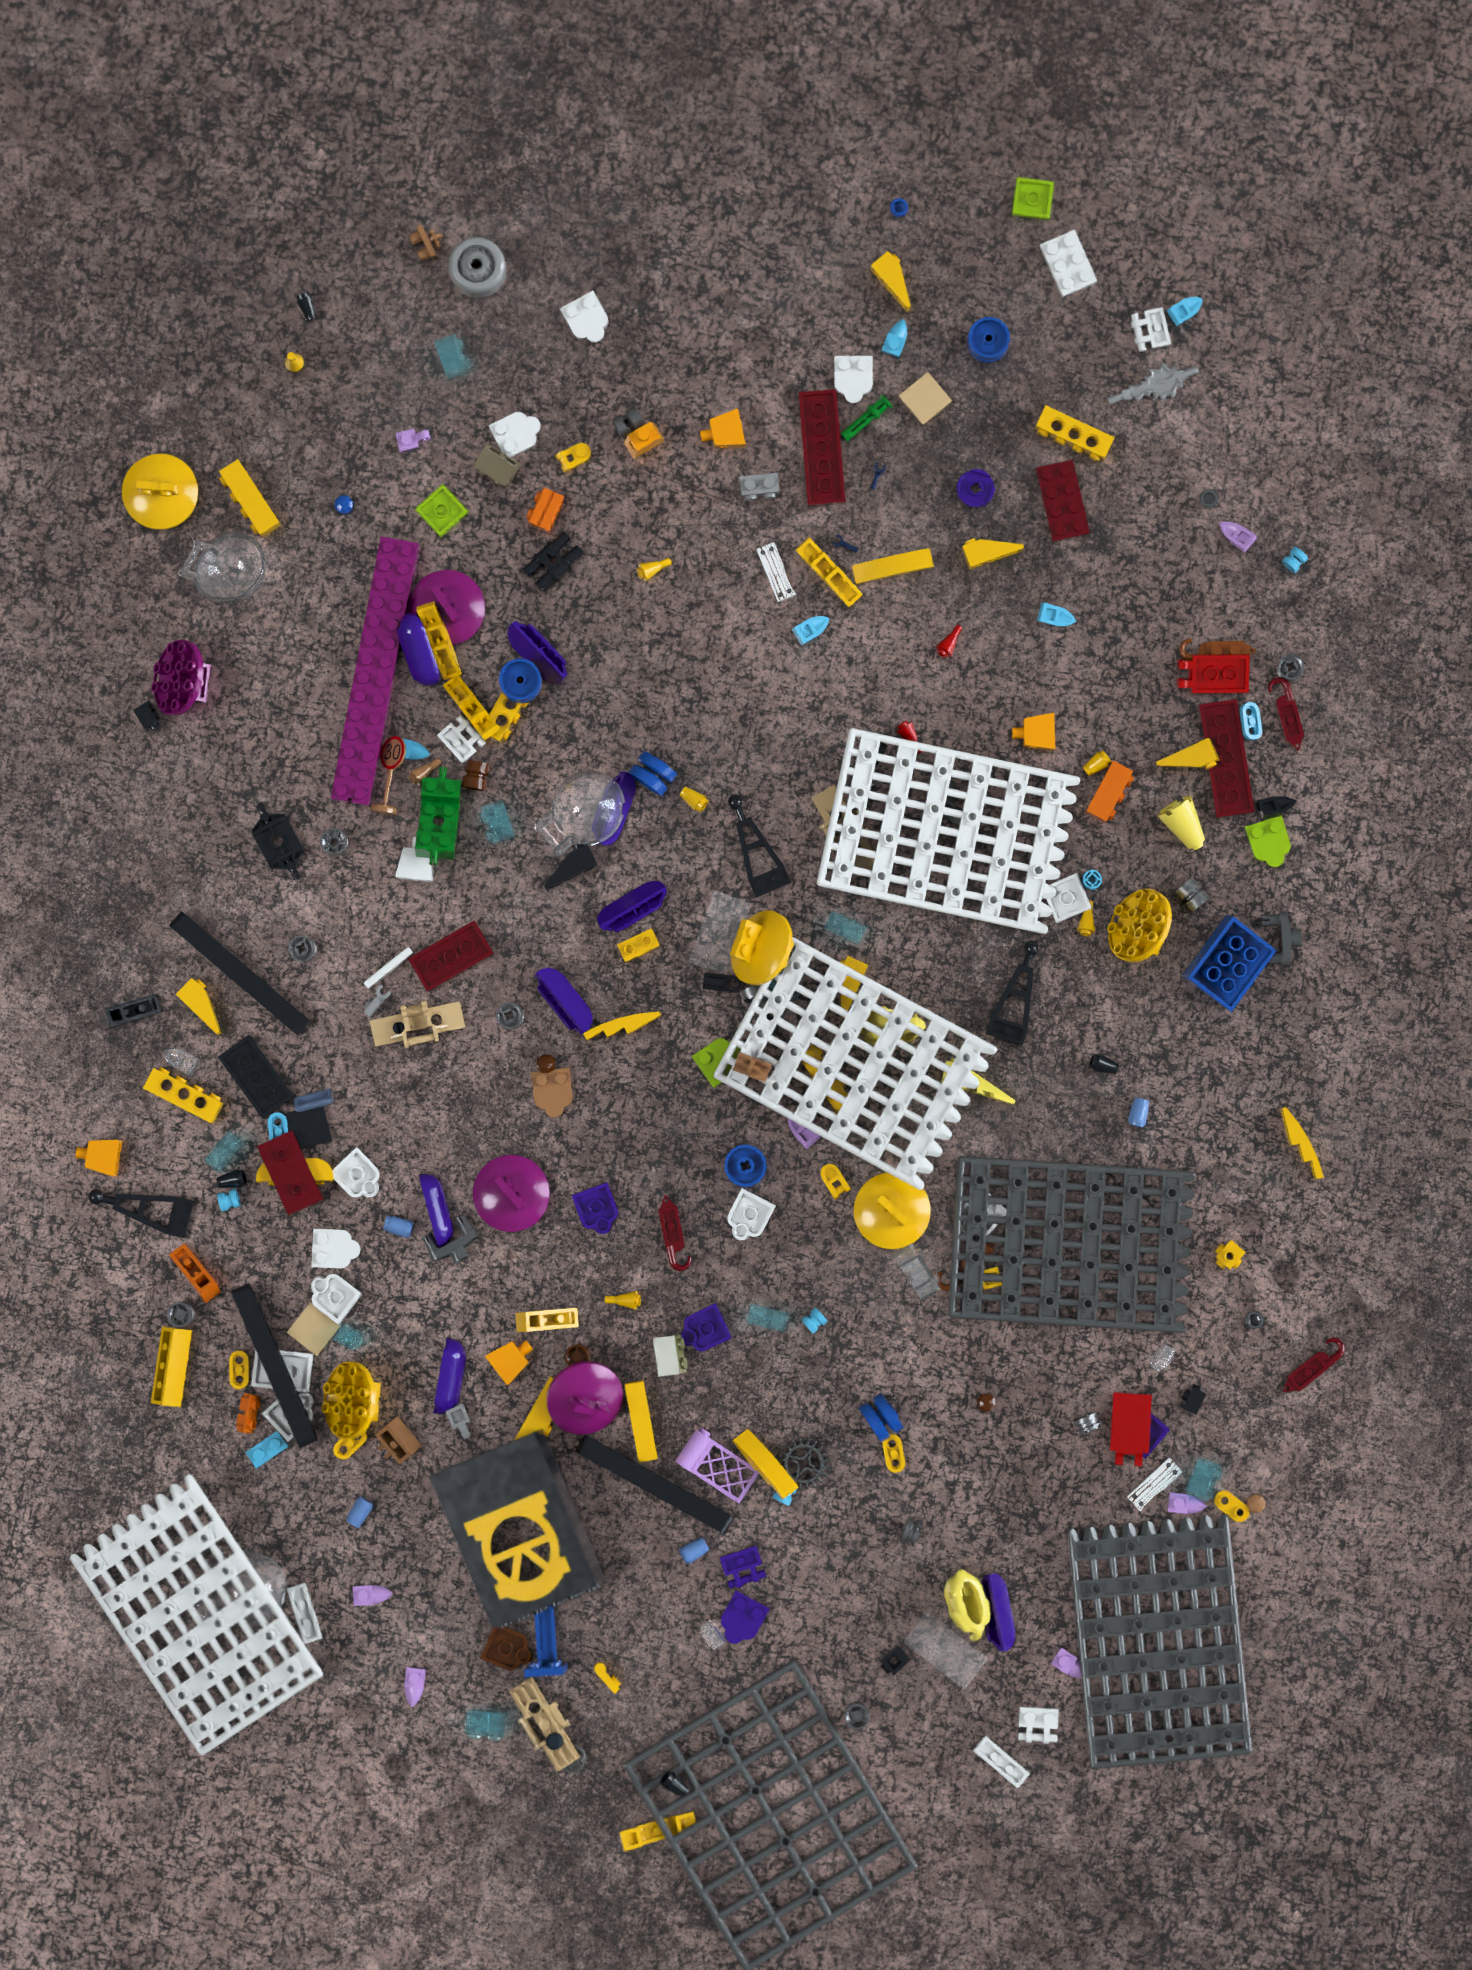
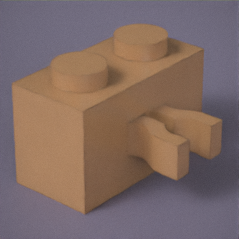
M398 1416L375 1434L382 1443L378 1450L386 1448L388 1453L384 1457L388 1459L392 1455L399 1465L422 1446Z

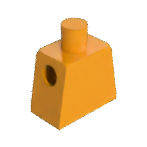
M738 409L710 419L711 429L700 431L702 442L713 440L715 449L746 447Z
M648 422L628 434L624 444L633 459L665 440L656 425Z
M1054 713L1024 718L1023 727H1012V739H1023V747L1054 751Z
M90 1140L88 1141L87 1148H76L75 1158L85 1159V1168L117 1177L122 1141Z
M527 1340L518 1347L512 1341L487 1354L485 1358L506 1385H509L529 1363L525 1355L531 1352L533 1347Z

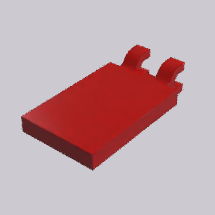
M1192 654V660L1177 659V667L1179 669H1188V678H1177V686L1179 688H1191V693H1249V654Z
M1113 1392L1110 1451H1116L1115 1465L1123 1466L1124 1454L1135 1455L1134 1466L1142 1467L1143 1453L1149 1454L1152 1395Z

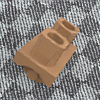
M422 225L417 226V231L410 234L409 238L413 246L421 242L424 243L425 248L417 251L421 262L432 259V261L437 260V254L432 244L435 245L436 249L440 248L441 244L439 241L443 238L442 234H435L434 230L428 231L430 235L428 239Z
M739 1052L733 1071L766 1082L772 1064Z

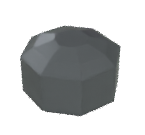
M1256 1310L1248 1312L1244 1318L1246 1326L1253 1330L1260 1328L1264 1322L1262 1313Z

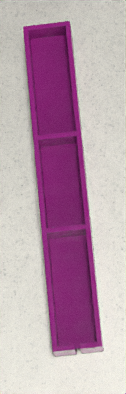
M380 537L333 782L332 801L350 804L349 798H351L353 805L371 806L401 649L397 629H399L402 617L408 612L420 549L419 544L415 542Z

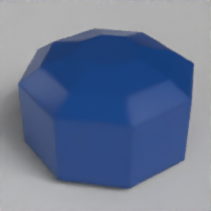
M902 198L894 199L890 204L891 215L896 218L904 217L908 212L907 201Z
M340 495L335 500V509L339 514H348L353 510V501L348 496Z

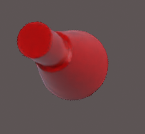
M956 625L951 634L947 635L935 646L937 654L941 657L952 656L957 637L963 629L960 625Z
M905 720L897 726L898 730L896 732L903 739L918 742L912 721L908 723Z

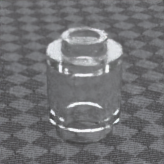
M1163 1343L1149 1360L1151 1363L1150 1367L1158 1373L1161 1371L1165 1372L1175 1358L1176 1351Z
M708 1620L700 1626L701 1630L698 1633L713 1651L726 1642L724 1634L714 1621L710 1623Z

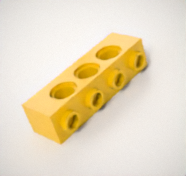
M1046 405L1035 427L1039 435L1046 438L1050 436L1060 445L1065 446L1067 444L1072 446V450L1075 452L1087 453L1089 458L1098 462L1100 460L1104 461L1115 438ZM1053 423H1059L1062 429L1060 431H1054L1051 425ZM1076 431L1079 437L1072 439L1069 436V432ZM1093 439L1096 442V446L1089 447L1086 444V440Z
M521 678L517 679L519 684L524 682ZM503 692L489 714L495 723L499 717L507 719V723L504 726L498 725L500 729L490 736V738L500 744L503 740L506 741L511 734L509 730L511 725H516L521 716L519 714L521 708H526L529 703H516L514 709H507L506 703L510 700H508Z
M162 1067L152 1069L143 1089L214 1124L224 1104L220 1102L221 1097L213 1093L207 1095L203 1093V1088L195 1084L192 1087L187 1085V1080L178 1075L176 1078L169 1075L170 1071ZM166 1080H170L172 1083V1087L168 1091L163 1089V1083ZM182 1089L189 1091L187 1099L183 1100L180 1098V1091ZM201 1097L206 1100V1105L203 1108L197 1106V1100Z

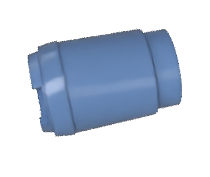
M1134 1098L1128 1117L1129 1124L1141 1128L1146 1125L1149 1111L1148 1100Z
M387 1216L383 1230L404 1238H410L414 1223L409 1219Z
M360 1496L352 1506L346 1521L359 1528L372 1511L373 1503Z
M700 1537L681 1547L679 1553L685 1563L690 1564L710 1549L704 1539Z

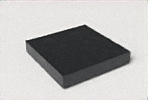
M324 1106L301 1112L292 1111L286 1113L289 1129L293 1131L300 1149L333 1141Z

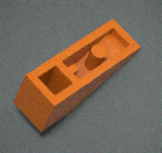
M182 1244L169 1254L170 1258L205 1304L221 1293L215 1280L185 1244Z

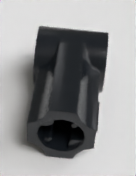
M705 972L703 989L736 993L741 989V981L733 975ZM731 979H735L738 984L733 990L727 987V983Z

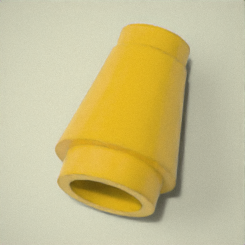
M1102 750L1097 752L1083 766V769L1088 776H1091L1109 767L1112 761L1105 751Z
M684 787L679 795L695 812L701 813L709 802L705 795L687 787Z

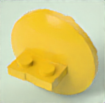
M152 454L141 458L131 466L123 480L122 499L127 512L136 522L150 529L166 530L182 524L193 513L198 501L199 489L194 473L185 462L172 455Z
M1139 889L1115 907L1107 931L1110 948L1118 958L1126 962L1135 963L1143 961L1151 955L1158 956L1160 948L1168 935L1172 920L1171 906L1167 898L1153 889ZM1115 915L1119 916L1117 923L1113 922Z
M766 910L754 914L748 920H741L730 952L733 971L741 981L749 985H762L776 977L787 966V960L794 942L792 941L791 926L783 915Z
M882 1173L868 1180L860 1188L855 1198L853 1212L856 1226L866 1240L881 1248L900 1249L911 1245L922 1236L930 1220L931 1208L929 1198L924 1189L918 1190L889 1173Z
M341 1363L333 1370L328 1381L323 1386L324 1398L321 1410L325 1414L326 1422L332 1433L341 1439H356L367 1430L371 1421H378L381 1383L374 1382L368 1369L361 1363Z

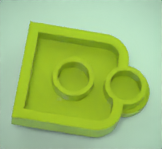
M1282 816L1244 827L1252 854L1256 860L1266 861L1271 867H1278L1284 862V855L1289 852L1291 844Z
M723 1038L716 1039L692 1056L713 1088L722 1083L714 1078V1072L730 1042ZM736 1047L732 1057L737 1059L741 1049ZM727 1064L723 1072L726 1076H728L732 1068L730 1064Z

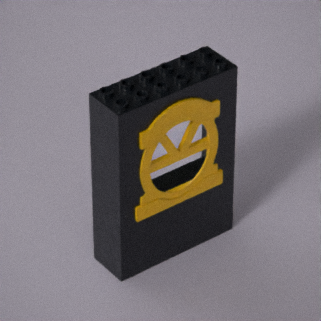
M543 1429L429 1476L492 1628L498 1626L499 1629H502L513 1623L514 1619H516V1622H519L532 1615L531 1612L536 1615L549 1608L548 1605H551V1607L560 1605L566 1601L567 1597L569 1600H572L583 1594L584 1590L587 1593L594 1591L605 1580ZM522 1516L536 1522L545 1532V1535L492 1556L491 1538L493 1532L503 1520L509 1517ZM549 1542V1562L542 1559L531 1548ZM522 1553L544 1570L539 1577L530 1581H519ZM514 1556L512 1576L509 1578L499 1570L496 1563Z

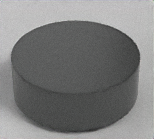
M1212 489L1204 490L1199 497L1201 506L1206 509L1214 508L1219 501L1217 492Z

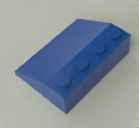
M1226 915L1184 971L1182 977L1232 1012L1277 950L1234 916Z

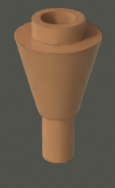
M436 758L429 764L409 770L410 775L408 777L414 785L421 786L423 777L427 778L432 773V770L440 766L442 762L439 758Z

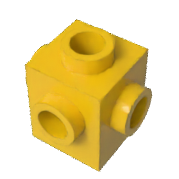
M1229 1240L1225 1245L1221 1243L1215 1250L1217 1253L1214 1256L1217 1259L1215 1263L1223 1270L1225 1268L1231 1270V1268L1236 1269L1242 1263L1241 1257L1246 1252L1234 1241ZM1227 1253L1231 1255L1229 1260L1226 1258Z

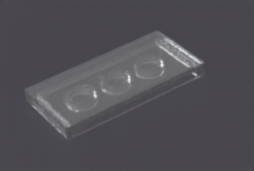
M714 891L688 963L725 975L731 959L730 952L737 937L741 920L746 918L751 903Z
M927 1611L903 1641V1643L964 1690L988 1660L987 1657Z

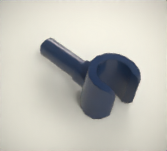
M878 462L874 466L875 475L870 487L875 490L880 475H883L886 469V465H884L883 470H878Z
M835 535L836 538L841 539V542L838 544L832 542L836 548L844 547L857 553L858 548L845 542L841 535Z

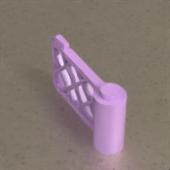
M703 1428L700 1431L696 1429L675 1462L737 1503H740L759 1472L754 1471L749 1462L741 1459L709 1437L711 1433ZM713 1445L720 1449L721 1457L710 1459L709 1451ZM732 1457L736 1459L737 1468L726 1470L724 1459ZM722 1460L724 1470L713 1473L711 1462ZM709 1462L711 1473L702 1475L697 1471L701 1464ZM749 1468L754 1471L750 1479L742 1480L741 1469ZM738 1470L740 1481L729 1483L727 1472ZM725 1473L727 1484H716L714 1475ZM741 1484L742 1492L738 1498L731 1494V1485Z

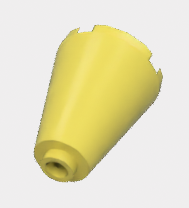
M1190 795L1182 797L1184 801L1175 800L1160 811L1161 814H1157V816L1188 849L1193 848V850H1197L1204 845L1205 837L1193 799Z

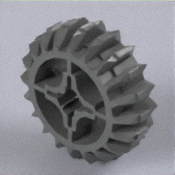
M799 1437L798 1444L792 1439L791 1442L794 1446L790 1447L786 1443L785 1447L788 1451L781 1450L780 1452L785 1457H778V1460L784 1461V1464L781 1465L794 1482L798 1483V1489H801L802 1484H805V1488L809 1489L808 1483L812 1482L813 1487H816L815 1480L817 1479L822 1483L823 1480L819 1476H827V1473L823 1472V1468H830V1466L824 1465V1462H829L830 1459H823V1456L828 1452H820L823 1448L822 1444L815 1447L817 1440L809 1444V1437L806 1438V1443H803L802 1437ZM808 1447L803 1456L792 1454L797 1448ZM813 1451L819 1456V1468L810 1462ZM809 1454L807 1458L809 1461L807 1463L811 1467L804 1466L799 1472V1465L801 1464H798V1460H804ZM788 1458L797 1464L794 1476L788 1469ZM805 1470H811L816 1473L811 1478L799 1479Z

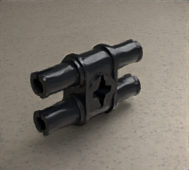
M565 531L552 542H547V545L537 554L535 553L534 558L522 569L528 577L532 576L540 567L547 569V572L535 582V585L541 591L546 589L554 580L559 581V578L567 570L572 569V564L584 554L578 545L565 556L560 554L559 550L571 540ZM548 556L552 559L557 558L556 563L558 566L554 565L553 563L549 565L550 561Z

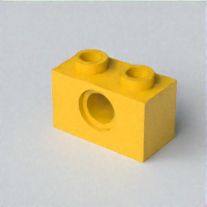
M652 928L617 944L625 963L660 948Z

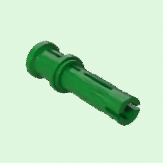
M881 394L875 403L867 406V411L840 432L841 436L848 442L872 420L879 419L884 411L888 408L891 409L893 407L892 404Z

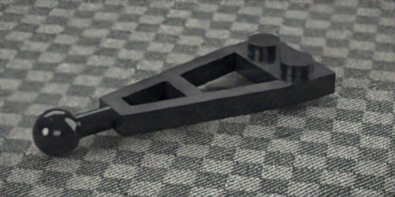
M732 795L728 799V806L735 811L739 820L736 823L746 873L753 893L757 898L787 885L791 881L783 863L750 817H745L742 810V798L738 795ZM749 825L759 840L746 845L742 827ZM763 845L777 865V868L753 877L748 851Z
M1028 941L1024 945L1026 955L1023 965L1019 964L993 1011L986 1035L1023 1045L1029 1024L1034 970L1030 968L1033 956L1039 952V945L1035 941ZM1020 972L1027 973L1026 992L1013 988ZM1009 994L1025 999L1022 1025L997 1017Z
M98 1189L91 1190L88 1194V1200L92 1204L97 1205L101 1202L113 1205V1210L160 1232L180 1238H185L194 1205L192 1200L176 1196L116 1194L115 1197L103 1195ZM121 1199L140 1200L137 1214L120 1207ZM147 1201L173 1202L167 1228L143 1217Z

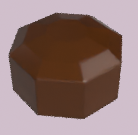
M543 1054L537 1058V1069L541 1073H550L555 1070V1059L551 1055Z
M989 1393L981 1394L977 1399V1407L983 1412L992 1411L996 1405L995 1398Z

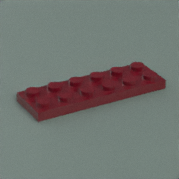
M837 390L798 392L807 505L846 503Z
M1237 699L1199 704L1204 740L1207 738L1211 739L1220 759L1216 762V766L1208 769L1216 818L1254 813Z

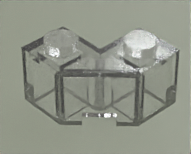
M911 1243L893 1254L921 1301L941 1290L937 1283L940 1279L936 1272H931L923 1260L926 1256L921 1248L916 1249L914 1244Z

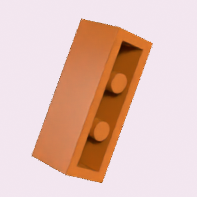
M1113 760L1085 813L1103 823H1106L1107 820L1111 821L1116 813V810H1114L1116 803L1120 804L1125 796L1122 793L1125 786L1130 787L1134 779L1131 776L1133 771Z

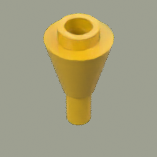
M289 352L285 359L286 368L292 372L299 371L304 364L302 356Z
M668 557L659 562L639 563L636 571L640 579L647 581L662 568L671 565L672 562Z
M1091 900L1089 902L1092 909L1083 913L1077 927L1080 935L1087 937L1096 933L1092 913L1093 901Z
M637 1291L617 1296H605V1303L617 1304L636 1310L637 1306L641 1305V1295H638Z

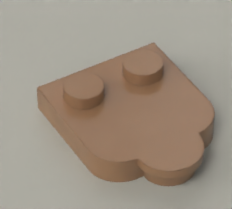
M570 1068L555 1069L550 1073L531 1072L536 1106L540 1109H545L546 1114L550 1117H559L563 1113L564 1107L569 1106L573 1099Z

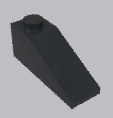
M583 843L572 847L573 851L567 855L544 885L546 891L598 866L588 844L583 845Z
M157 994L104 1008L97 1015L102 1030L105 1031L162 1013Z

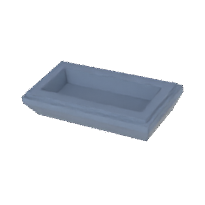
M331 1089L293 1098L295 1111L297 1112L329 1105L333 1101Z

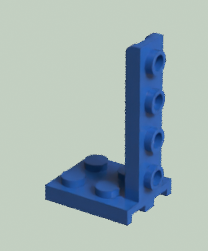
M548 1605L549 1608L545 1609V1611L534 1615L537 1662H531L524 1669V1677L564 1675L568 1671L567 1663L557 1660L554 1607H551V1605Z

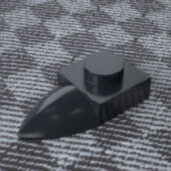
M1277 796L1257 800L1256 806L1262 820L1280 817L1282 812L1289 810L1295 805L1296 800Z

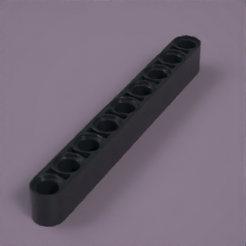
M181 911L169 924L173 930L296 1035H299L310 1022L308 1018L184 912Z
M247 1283L232 1290L233 1299L299 1448L318 1441L251 1285Z
M585 1434L575 1450L581 1456L725 1535L735 1518Z

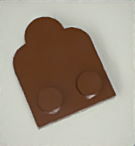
M497 1626L492 1628L480 1659L505 1670L512 1671L518 1668L519 1664H528L533 1654L527 1646L528 1641L524 1634L508 1627L499 1629Z

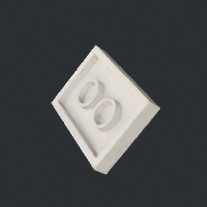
M1075 230L1040 244L1039 247L1062 298L1097 283L1095 274Z
M255 1349L251 1386L273 1389ZM279 1350L297 1391L309 1393L314 1354Z

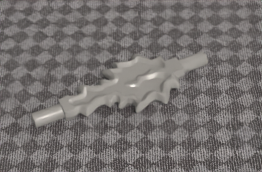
M1161 363L1159 369H1147L1150 375L1143 376L1145 381H1140L1139 385H1128V389L1108 397L1107 400L1109 405L1122 400L1130 401L1132 398H1135L1138 402L1143 396L1149 397L1151 394H1153V401L1160 397L1161 401L1167 396L1174 398L1177 388L1183 387L1182 381L1186 380V377L1199 373L1198 367L1194 366L1186 370H1178L1175 365H1172L1170 368Z

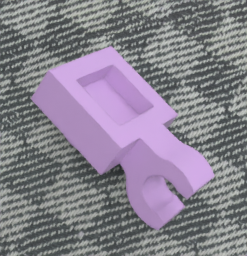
M415 429L396 433L401 453L418 449V442L431 440L428 430L417 434Z

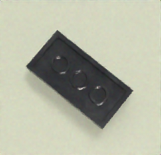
M247 1035L218 1056L262 1119L294 1097L250 1035Z

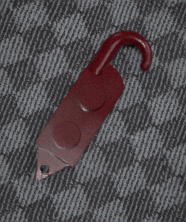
M1276 677L1269 682L1268 692H1272V687L1276 683H1280L1283 686L1285 695L1277 699L1276 709L1285 742H1289L1299 751L1305 735L1289 682L1282 677Z
M665 1195L658 1212L668 1262L674 1270L684 1271L691 1264V1256L687 1257V1262L684 1265H679L676 1262L675 1253L683 1249L684 1238L677 1205L675 1206Z
M1335 1337L1327 1339L1326 1343L1334 1342L1338 1345V1351L1331 1357L1324 1352H1317L1286 1376L1287 1380L1282 1392H1300L1329 1369L1330 1366L1344 1355L1345 1347L1343 1342Z

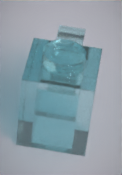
M346 1323L341 1324L333 1338L334 1341L352 1351H355L356 1348L360 1349L365 1339L362 1338L364 1333Z

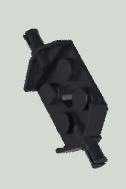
M263 803L256 805L255 808L260 814V819L251 833L270 869L288 870L294 881L297 878H301L296 865L305 853V850L298 840L286 814H269L264 808ZM275 836L282 837L283 842L280 846L272 844V839Z

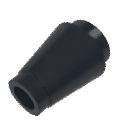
M305 292L296 296L295 303L306 318V321L317 318L313 295H310V292Z
M1094 1053L1090 1059L1089 1068L1096 1072L1116 1074L1119 1063L1100 1053Z
M236 1169L217 1177L219 1188H242L247 1183L244 1170Z
M667 1771L661 1777L660 1784L664 1789L681 1797H685L689 1792V1787L675 1772Z

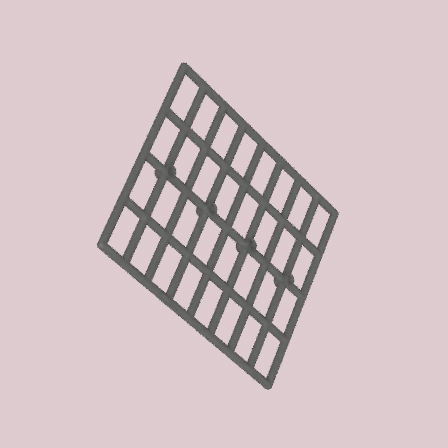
M795 1660L780 1667L623 1764L624 1769L743 1970L754 1969L917 1868V1863ZM793 1670L803 1688L768 1709L758 1690ZM751 1695L761 1714L726 1734L716 1716ZM808 1695L818 1713L783 1734L773 1715ZM766 1720L776 1739L741 1759L731 1741ZM822 1720L833 1739L798 1759L787 1741ZM710 1721L719 1736V1740L685 1760L674 1741L705 1722ZM781 1745L791 1764L761 1783L756 1784L746 1766ZM837 1745L848 1764L813 1785L802 1766ZM668 1746L678 1762V1765L668 1771L675 1772L676 1774L683 1771L693 1790L688 1792L685 1797L678 1798L658 1811L648 1791L660 1785V1780L664 1773L643 1785L633 1766ZM725 1746L735 1764L700 1785L689 1766ZM796 1770L806 1789L771 1810L761 1791ZM852 1770L863 1789L828 1810L817 1791ZM737 1771H740L749 1790L715 1810L704 1792ZM698 1796L708 1815L673 1836L662 1817ZM811 1796L821 1815L790 1834H785L776 1816ZM868 1796L878 1814L843 1835L833 1816L863 1797ZM751 1797H755L765 1815L729 1835L719 1817ZM713 1821L723 1840L688 1861L678 1842ZM769 1821L779 1840L745 1861L734 1842ZM826 1821L836 1840L801 1860L791 1842ZM883 1821L893 1839L858 1860L848 1841ZM841 1846L852 1865L821 1884L816 1885L806 1867ZM897 1846L908 1865L877 1884L872 1885L862 1867ZM728 1847L738 1866L703 1886L693 1867ZM785 1847L795 1865L760 1886L749 1867L780 1848ZM856 1871L866 1890L831 1911L821 1893ZM743 1872L753 1891L718 1912L707 1893ZM797 1872H800L809 1891L774 1911L764 1893ZM758 1897L768 1916L733 1937L723 1918ZM811 1898H815L825 1916L790 1937L779 1918ZM773 1923L783 1941L748 1962L738 1943Z

